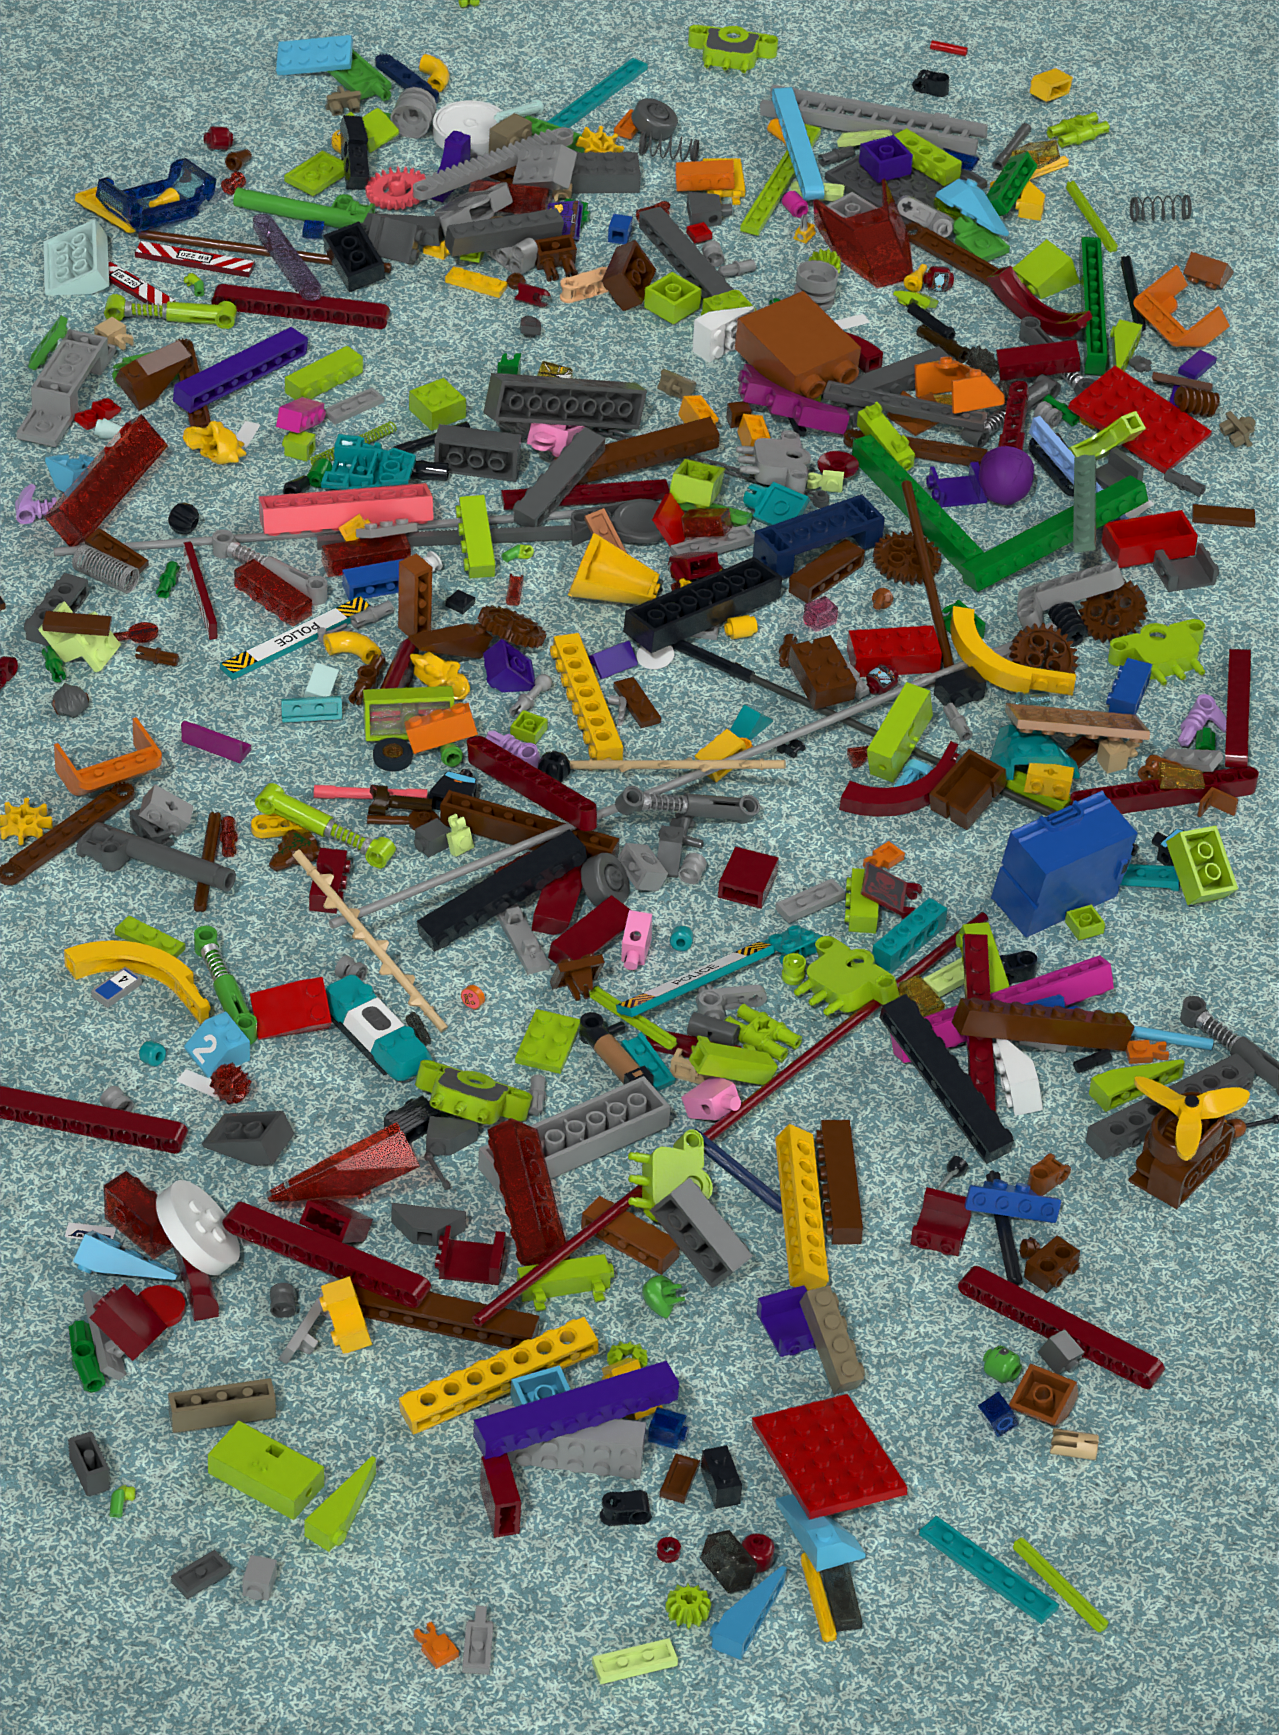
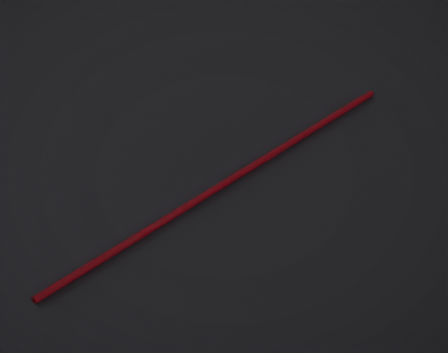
M980 912L967 924L988 922V916L984 912ZM960 929L896 979L899 992L957 946L956 935ZM872 999L745 1099L738 1110L730 1111L703 1134L711 1141L715 1140L883 1004ZM637 1185L476 1313L472 1317L473 1323L481 1327L630 1208L632 1205L628 1203L629 1198H642V1186Z

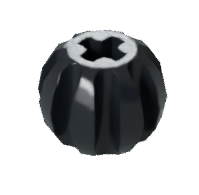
M185 502L175 505L168 517L171 529L180 534L191 533L199 522L198 510L193 505Z
M553 750L541 756L538 762V769L562 783L570 774L571 764L564 753Z

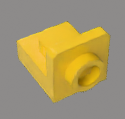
M445 240L441 242L440 246L425 245L423 247L424 254L445 260L450 254L444 244Z
M358 514L340 526L339 530L345 541L350 544L359 539L356 537V529L365 528L364 524L371 522L368 518L364 520Z

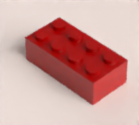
M1178 510L1109 522L1103 527L1101 543L1111 560L1117 562L1119 568L1152 563L1156 550L1163 549L1169 560L1193 556L1196 551L1198 535L1184 512Z
M934 625L848 631L847 653L850 664L860 673V677H866L869 672L880 664L891 665L895 668L898 675L935 673L940 670L942 652Z

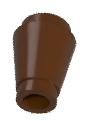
M248 149L231 152L227 155L225 164L228 169L238 171L251 159L252 154Z

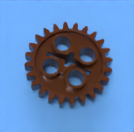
M901 531L900 535L893 532L892 537L885 534V538H879V543L876 542L872 557H874L873 563H876L875 568L881 569L880 574H887L886 579L893 577L895 583L898 580H902L903 585H905L906 581L913 585L914 581H917L921 585L923 576L912 532L910 531L908 535H905L903 531ZM925 537L930 564L935 578V574L939 573L941 566V553H938V547H933L934 542L927 543L928 537Z
M1130 580L1128 582L1125 581L1120 588L1086 598L1087 601L1080 602L1083 608L1078 610L1081 619L1088 628L1087 635L1092 636L1095 641L1100 639L1104 643L1107 639L1111 642L1114 638L1127 636L1130 631L1137 633L1135 627H1142L1140 620H1146L1144 613L1148 612L1145 606L1148 603L1139 586L1134 585Z
M486 605L482 607L477 618L481 626L486 628V631H490L492 635L500 636L499 639H506L508 643L512 642L517 646L539 648L547 636L545 634L546 631L543 630V627L538 626L537 622H533L531 618L524 617V614L519 615L515 610L511 611L508 608L500 606L496 608L493 605L491 607Z
M1034 623L1031 628L1027 625L1023 631L1020 630L1012 640L1013 643L1009 647L1011 653L1008 655L1010 658H1013L1012 662L1023 666L1040 668L1042 664L1041 669L1050 670L1049 668H1052L1054 671L1075 674V670L1078 667L1076 661L1079 659L1078 656L1074 655L1077 649L1070 647L1073 641L1067 642L1065 640L1068 634L1061 636L1060 628L1055 632L1053 631V625L1046 629L1044 623L1039 628Z

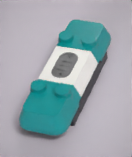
M348 975L327 986L325 991L331 1021L383 1076L388 1074L394 1080L404 1081L417 1075L422 1060L432 1061L431 1054L426 1046L415 1036L414 1029L405 1026L374 994L371 985L364 984L356 975Z

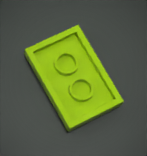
M322 150L284 175V182L311 196H315L345 176L344 162Z
M536 1009L515 1056V1063L561 1074L579 1032L580 1019Z

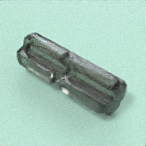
M415 1012L406 1015L405 1020L408 1026L414 1029L415 1036L425 1046L430 1044L431 1038L426 1028H424L419 1015Z

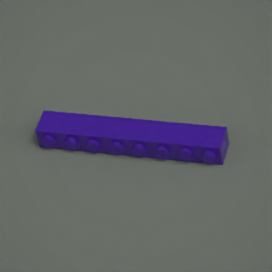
M289 327L174 385L173 402L187 412L192 413L304 356L307 353L308 338L293 327Z
M666 1360L474 1419L473 1437L485 1459L499 1457L514 1450L527 1448L530 1445L543 1441L547 1442L566 1434H573L579 1430L598 1426L601 1423L614 1419H621L627 1415L640 1411L643 1412L662 1404H669L678 1400L679 1381Z

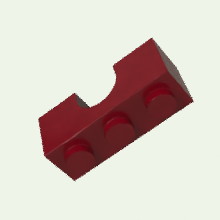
M320 847L316 863L317 871L320 874H332L334 876L330 886L344 902V892H342V889H347L348 876L345 875L350 874L351 860H347V850ZM312 880L309 893V911L337 914V908H324L323 905L327 896Z

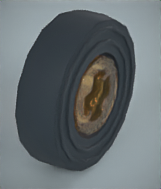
M392 737L380 740L373 749L374 763L378 768L385 771L395 772L406 769L413 759L411 745L400 738Z

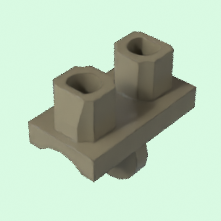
M337 86V92H332L331 95L326 97V111L330 110L333 116L342 115L343 108H348L349 112L359 113L360 91H344L343 86Z
M666 369L661 370V379L657 389L664 391L666 395H673L683 399V396H692L695 392V381Z
M1232 411L1227 412V420L1219 424L1221 433L1227 436L1234 432L1228 437L1235 448L1242 444H1245L1247 447L1252 446L1249 435L1255 431L1256 421L1250 416L1238 419Z

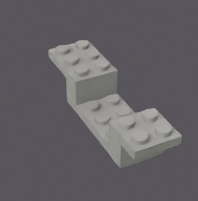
M71 329L67 331L65 337L31 387L32 409L17 430V439L52 447L58 445L73 421L75 413L79 411L78 390L89 373L102 375L116 353V345L108 344V337Z

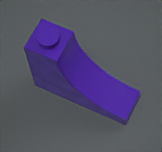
M453 130L445 139L443 156L437 174H439L441 169L445 172L447 167L451 169L453 165L458 166L460 162L464 164L465 160L470 162V135ZM454 190L430 199L443 203Z

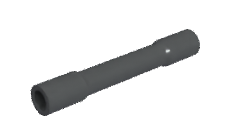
M1023 123L1002 153L992 163L994 169L1002 170L1010 156L1030 133L1031 126L1028 123Z

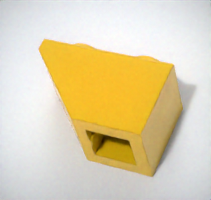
M1030 181L1027 182L1017 198L1015 210H1019L1018 217L1041 221L1046 195Z

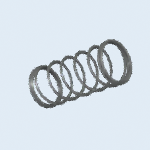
M642 131L639 141L640 155H644L649 147L650 155L654 157L660 148V156L663 159L670 148V157L674 160L680 149V159L682 162L687 159L689 151L691 162L697 161L699 140L695 139L692 147L693 139L691 138L686 157L683 160L682 137L680 138L676 155L672 158V135L670 136L665 155L662 156L661 152L662 133L660 134L657 149L654 155H652V131L650 132L647 147V131Z
M1185 194L1183 199L1180 195H1176L1174 200H1172L1167 195L1162 201L1160 196H1156L1152 202L1151 198L1147 196L1142 202L1139 197H1132L1130 200L1131 220L1136 222L1139 218L1138 199L1142 205L1141 218L1142 221L1145 220L1144 203L1146 198H1149L1152 204L1151 217L1153 221L1155 220L1156 198L1161 200L1162 220H1164V202L1167 197L1172 202V219H1175L1174 202L1176 197H1180L1182 202V218L1189 219L1192 212L1191 198L1188 194ZM1186 198L1188 202V214H1186ZM1134 203H1135V218H1134V212H1133Z

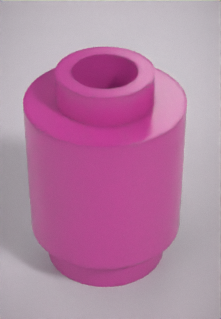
M789 191L782 198V205L792 216L801 218L802 215L807 214L808 204L796 191Z

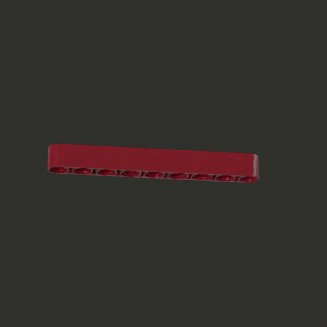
M229 284L217 285L211 300V304L215 305L223 301L231 302L236 306L237 312L374 329H384L391 312L390 308L383 303Z
M1229 649L1225 767L1248 768L1251 649Z
M473 736L467 739L468 762L579 830L591 831L598 827L597 807L593 801L483 736Z
M1248 766V768H1229L1213 772L1079 790L1071 794L1069 806L1075 800L1078 802L1102 790L1121 814L1200 803V800L1211 787L1234 797L1247 796L1255 793L1259 772L1256 768Z
M0 1086V1119L173 1154L181 1151L188 1134L186 1125L178 1121Z
M237 1202L222 1221L224 1228L233 1235L339 1279L350 1276L352 1284L410 1308H417L431 1290L429 1280L420 1274L245 1202Z
M972 1266L958 1283L959 1291L966 1297L1047 1339L1065 1329L1084 1351L1082 1357L1144 1389H1151L1165 1371L1164 1364L1157 1357L980 1266Z

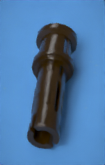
M923 324L918 327L916 331L918 337L936 347L939 346L949 356L956 359L957 362L964 363L969 358L970 349L968 347L960 346L954 339H946Z

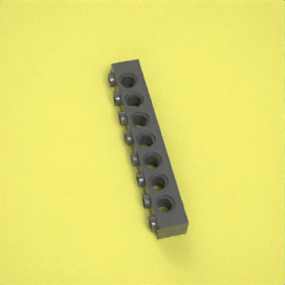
M1235 1053L1168 1088L1179 1094L1185 1092L1205 1093L1231 1087L1249 1090L1253 1084L1255 1070ZM1149 1097L1144 1098L1088 1126L1086 1143L1103 1160L1111 1156L1116 1157L1123 1150L1129 1147H1136L1145 1139L1153 1118L1165 1106Z

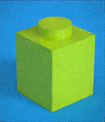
M290 431L288 435L284 436L282 441L284 456L307 462L316 450V435L306 431L301 433Z

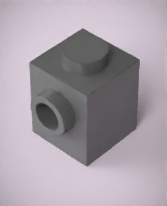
M436 818L415 829L414 845L419 852H423L429 858L449 848L446 834L450 833L451 830Z
M1064 1329L1051 1336L1037 1353L1056 1374H1060L1066 1370L1068 1373L1073 1371L1080 1364L1078 1359L1083 1355L1084 1351Z

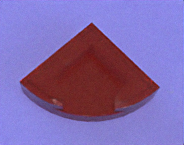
M869 746L847 748V756L853 769L861 767L868 759L867 748Z

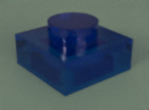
M305 220L302 238L322 239L324 221Z

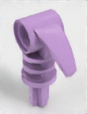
M33 484L25 487L15 502L16 519L20 524H31L35 520V516L41 519L42 515L49 518V514H52L53 518L56 519L60 513L78 511V502L76 500L57 502L56 497H52L51 502H48L47 499H44V503H40V500L33 501L32 495L36 488Z
M1199 695L1188 716L1182 722V733L1178 738L1181 747H1188L1191 744L1193 738H1196V732L1204 727L1207 720H1212L1223 732H1226V718L1221 709L1216 705L1214 698L1210 695Z
M489 731L486 738L538 769V762L541 757L535 744L520 742L511 734L503 736L496 731Z

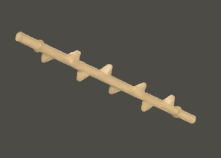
M691 757L684 760H612L611 758H606L604 760L570 761L571 769H589V771H593V769H619L620 772H625L629 769H700L702 772H706L710 769L764 770L786 768V760H764L763 758L760 760H693Z
M297 850L293 857L307 872L306 875L310 876L327 896L323 905L324 908H337L354 928L353 939L364 940L383 963L379 971L380 975H393L410 995L408 1004L420 1007L424 1012L423 1015L427 1016L441 1033L445 1031L448 1026L435 1012L434 1007L430 1006L414 987L415 976L404 974L386 953L389 942L387 940H375L358 920L360 911L356 908H348L330 886L334 876L332 874H320L317 871V867L312 865L301 850Z

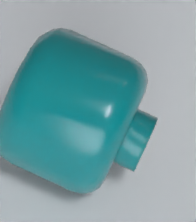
M683 925L675 927L670 935L671 947L678 951L690 949L694 938L692 930Z
M149 1040L140 1047L139 1058L145 1064L156 1067L165 1060L166 1049L162 1044Z

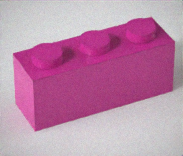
M301 397L280 406L276 427L296 433H301L314 427L325 418V403Z

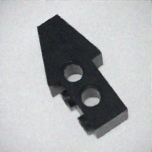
M343 115L340 123L341 160L344 162L346 189L365 190L370 175L367 154L368 137L362 116Z

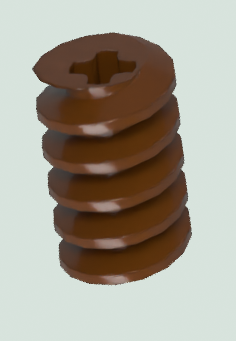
M1180 386L1174 394V403L1181 412L1193 413L1194 415L1199 414L1200 416L1206 415L1209 418L1213 417L1220 402L1219 393Z

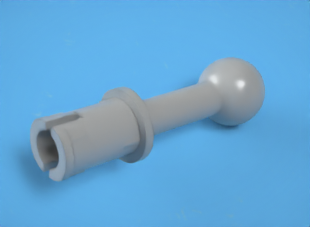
M540 674L536 677L535 686L528 694H521L515 705L509 709L512 717L518 713L515 716L516 719L523 710L527 711L534 707L533 700L540 692L548 691L551 688L552 679L550 676Z

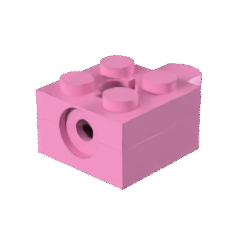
M531 423L527 444L532 445L535 450L550 451L552 455L559 457L562 449L565 446L568 447L572 442L574 435L580 433L586 426Z

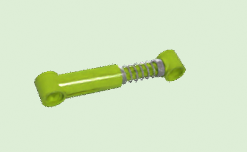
M112 294L107 298L104 316L106 319L113 317L118 321H121L126 316L134 317L136 315L140 317L141 315L143 318L145 316H148V318L153 316L154 319L159 317V319H166L167 322L213 324L222 329H230L234 326L237 308L228 301H223L218 305L169 301L167 304L163 303V305H159V303L157 305H153V303L150 305L148 302L146 304H142V302L137 304L135 302L134 304L132 301H126L119 294Z
M268 783L255 799L256 808L263 814L271 815L274 813L321 837H334V840H340L341 844L345 842L346 846L351 845L352 849L356 848L357 852L360 851V853L364 854L366 861L373 867L384 868L396 851V847L390 839L386 837H379L377 839L364 838L363 834L358 835L357 831L353 833L352 828L347 830L346 826L344 828L341 827V823L337 825L332 816L285 794L284 790L275 783Z

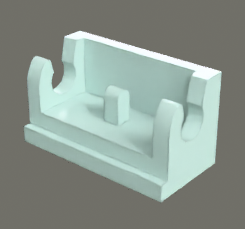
M316 663L304 698L330 696L339 670Z

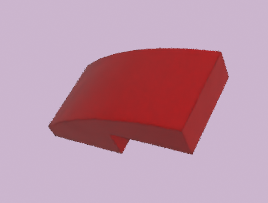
M103 398L102 400L92 402L91 409L75 413L74 421L86 430L96 427L98 419H112L121 411V407L114 403L113 400Z

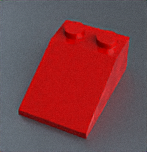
M323 977L299 980L249 994L253 1015L257 1019L258 1040L329 1029L332 1023Z

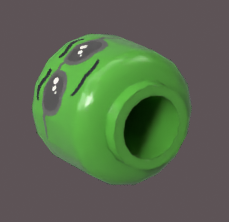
M999 1345L994 1349L990 1348L984 1354V1371L998 1382H1012L1020 1374L1022 1365L1020 1364L1019 1355L1005 1346Z

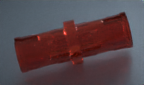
M225 816L223 820L221 819L222 831L220 833V841L224 857H234L236 855L238 834L235 830L236 820L232 816Z

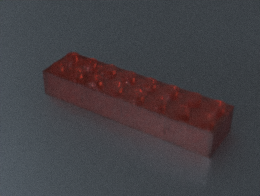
M142 414L138 415L119 430L43 517L69 547L81 544L97 529L168 447L167 443Z

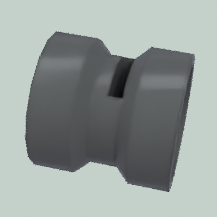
M288 1283L273 1285L270 1289L271 1314L277 1318L291 1317L296 1312L294 1301L295 1288Z

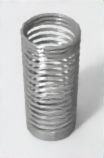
M86 544L80 546L73 556V568L126 594L133 591L137 586L140 577L138 568ZM88 550V552L85 554V556H84V558H83V560H82V565H81V567H80V562H81L82 556H83L84 553ZM132 571V577L129 583L124 587V585L128 582Z

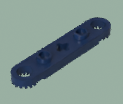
M382 53V55L379 54L375 57V66L402 88H422L434 97L436 103L439 102L438 90L433 89L429 83L399 60H395L393 56L387 53L386 55Z

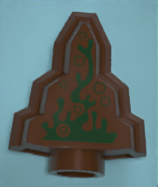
M294 829L288 831L282 837V842L278 845V852L272 856L269 867L274 871H279L292 864L300 865L293 857L297 850H301L310 862L318 859L319 848L315 837L309 832L301 834Z

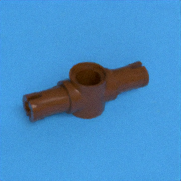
M378 654L373 655L369 665H363L358 668L357 680L354 684L355 688L348 698L350 703L355 704L356 702V705H360L363 701V690L377 689L380 670L386 663V659L382 655L379 658Z

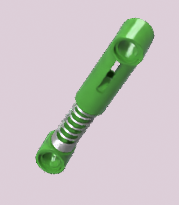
M208 925L200 926L194 931V951L198 956L203 957L214 982L213 988L224 1012L228 1013L249 1039L251 1045L257 1040V1019L251 1014L235 977L230 975L224 958H222L217 941V930Z

